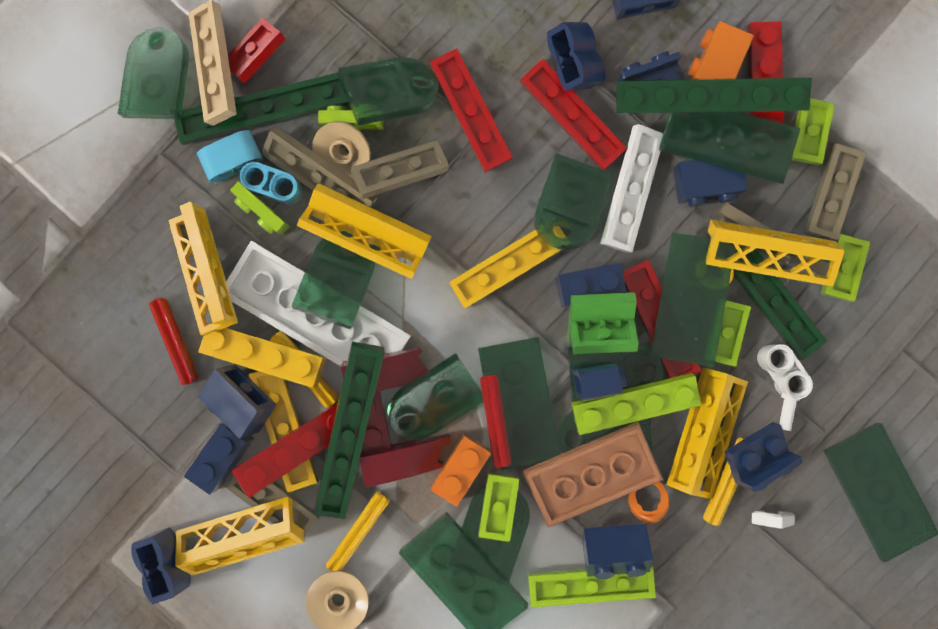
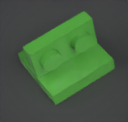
M635 292L571 295L567 336L569 345L572 344L573 354L638 351L639 342L634 321L637 304Z

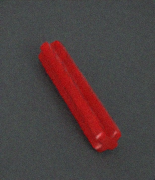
M157 298L149 303L150 310L181 384L189 385L196 382L199 376L167 299Z
M486 375L480 378L493 466L502 468L511 465V456L499 380L497 375Z

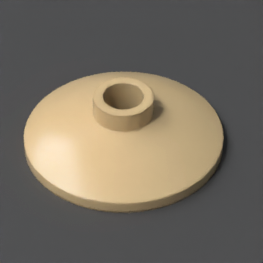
M340 121L327 123L314 136L312 151L352 179V166L371 161L370 147L366 138L351 124ZM342 145L347 147L349 153L343 150Z
M330 571L322 574L312 583L306 596L308 616L319 629H355L365 618L369 605L368 593L364 584L356 576L345 571ZM336 594L342 595L344 602H335L333 596Z

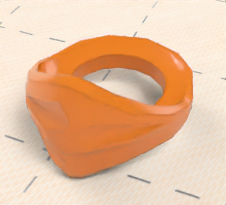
M660 481L652 484L657 487L661 495V501L658 504L657 510L651 512L643 511L642 506L637 503L636 491L628 495V504L631 512L644 523L652 524L658 522L666 515L669 509V495L664 484Z

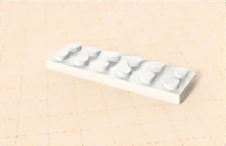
M250 241L226 281L233 303L339 366L342 365L343 361L348 360L352 341L384 347V354L403 351L411 337L408 333L253 241Z

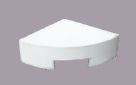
M764 510L755 511L752 513V524L783 529L795 524V514L779 511L778 514L764 512Z

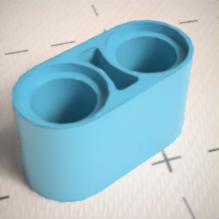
M250 130L234 133L203 147L196 153L209 183H217L239 174L247 163H261L263 161Z
M257 162L247 163L240 171V180L243 186L257 195L287 205L297 203L302 197V185L289 173ZM257 172H263L264 178L262 183L252 186V176ZM286 182H292V192L287 196H281V185Z

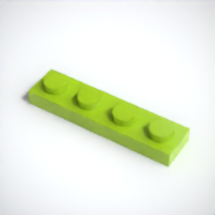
M693 373L624 389L620 395L584 402L579 400L571 402L577 432L579 435L701 406L696 376Z
M651 566L650 572H646L643 576L629 577L627 574H619L609 579H597L595 576L587 577L586 569L528 573L531 608L656 598L653 566Z

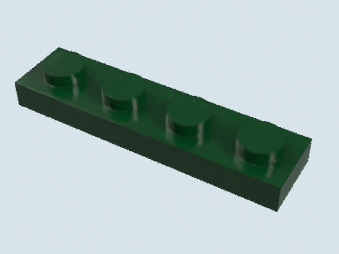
M757 249L745 255L752 264H759L764 261V258ZM742 257L736 260L740 262H745ZM734 269V277L793 351L798 360H804L828 342L778 277Z

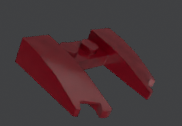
M420 347L384 354L359 458L365 487L417 476L443 467L444 462L438 459L442 446L450 445V434L391 444L381 394L383 390L439 377L435 366L427 370L417 357L423 352ZM343 361L341 365L343 378L347 361Z

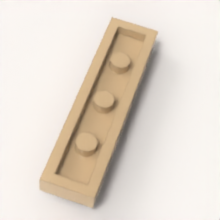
M209 0L188 13L203 118L205 123L214 126L237 113L220 4Z

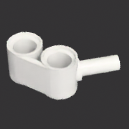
M768 344L759 350L757 361L759 366L770 374L775 382L776 391L781 395V398H784L779 424L783 430L791 431L796 403L811 393L813 382L788 346ZM775 350L781 356L780 363L777 366H774L771 362V354ZM795 376L798 380V387L792 392L788 387V383Z

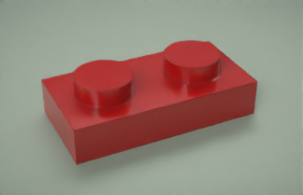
M262 17L228 54L230 72L245 84L286 38Z

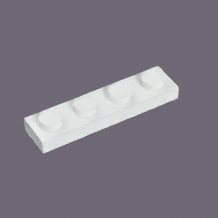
M640 124L633 126L600 244L626 253L633 252L665 134Z

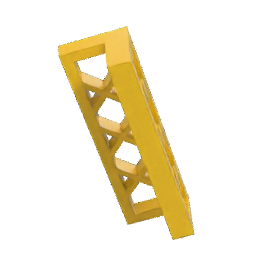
M319 183L314 188L309 205L299 218L297 224L298 227L410 279L413 278L432 237ZM314 216L324 221L325 224L316 223L310 220V217ZM340 231H346L352 234L353 237H346ZM374 244L380 247L381 251L374 250L369 245ZM402 257L412 262V265L409 266L402 263L397 258Z
M188 202L180 206L182 215L168 221L200 335L205 336L211 332L237 324L238 321L206 209L193 202ZM183 224H185L189 240L183 238L180 228ZM192 252L197 268L191 266L189 260ZM200 280L205 297L200 295L198 292L197 286ZM208 309L212 319V324L210 325L207 324L205 317Z
M710 220L708 233L711 236V241L705 263L718 267L834 286L845 250L836 241ZM719 241L733 243L738 251L727 259L715 257ZM739 245H744L746 247L741 250ZM756 248L765 249L769 258L759 264L750 263L745 256ZM770 250L779 251V252H777L776 254L773 255ZM789 253L796 254L801 261L800 264L790 270L782 269L777 260ZM802 256H807L810 258L804 260ZM742 257L745 262H740L736 260ZM820 259L831 261L826 276L813 274L809 266ZM772 263H774V265L776 266V268H775V267H769V265H771ZM806 269L807 273H803L800 271Z
M702 368L697 384L701 406L693 407L689 410L666 484L667 486L693 496L713 498L725 459V451L729 446L748 381L719 371ZM734 383L735 387L732 393V397L730 398L729 395L732 389V385ZM725 417L723 426L720 427L722 418ZM716 447L714 455L711 457L712 450ZM706 476L707 478H706V481H705V484H704V487H703V490H702V489H701V486H702V483H703V479H704V477Z
M287 496L177 530L175 567L193 576L305 542L304 530L294 523L292 499ZM283 508V522L274 525L267 523L274 511ZM254 517L258 520L250 532L244 534L239 532L247 519ZM224 526L229 528L221 541L213 542L211 540L219 528ZM195 535L200 536L201 539L192 550L186 551V538Z

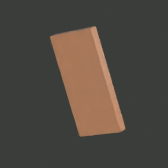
M638 421L523 470L526 481L548 528L663 480Z

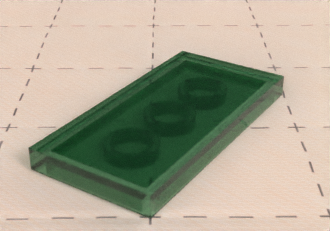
M675 112L670 115L659 150L783 184L800 128L739 112Z
M672 232L650 356L709 367L715 366L731 269L705 263L711 238ZM719 241L715 257L727 259L735 252L734 244Z
M539 337L478 348L483 376L497 375L499 380L511 456V465L500 469L540 463L560 455Z
M877 422L823 450L881 561L887 562L938 535V530L882 423Z
M445 512L399 551V555L466 629H502L528 608V602L448 512Z

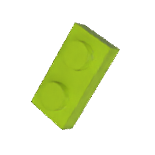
M810 98V110L798 111L789 160L817 166L823 164L835 103Z
M328 106L327 110H318V123L321 127L327 123L340 121L351 124L358 130H384L382 112L376 111V107L360 106L358 110H346L342 106Z
M239 181L230 189L237 197L234 202L247 214L251 210L260 217L257 223L268 233L272 234L275 230L283 235L290 228L288 223Z
M840 234L836 242L845 252L834 286L823 285L821 294L848 302H855L870 241Z
M724 299L717 300L703 359L736 367L751 306Z
M488 473L479 537L510 542L519 477Z

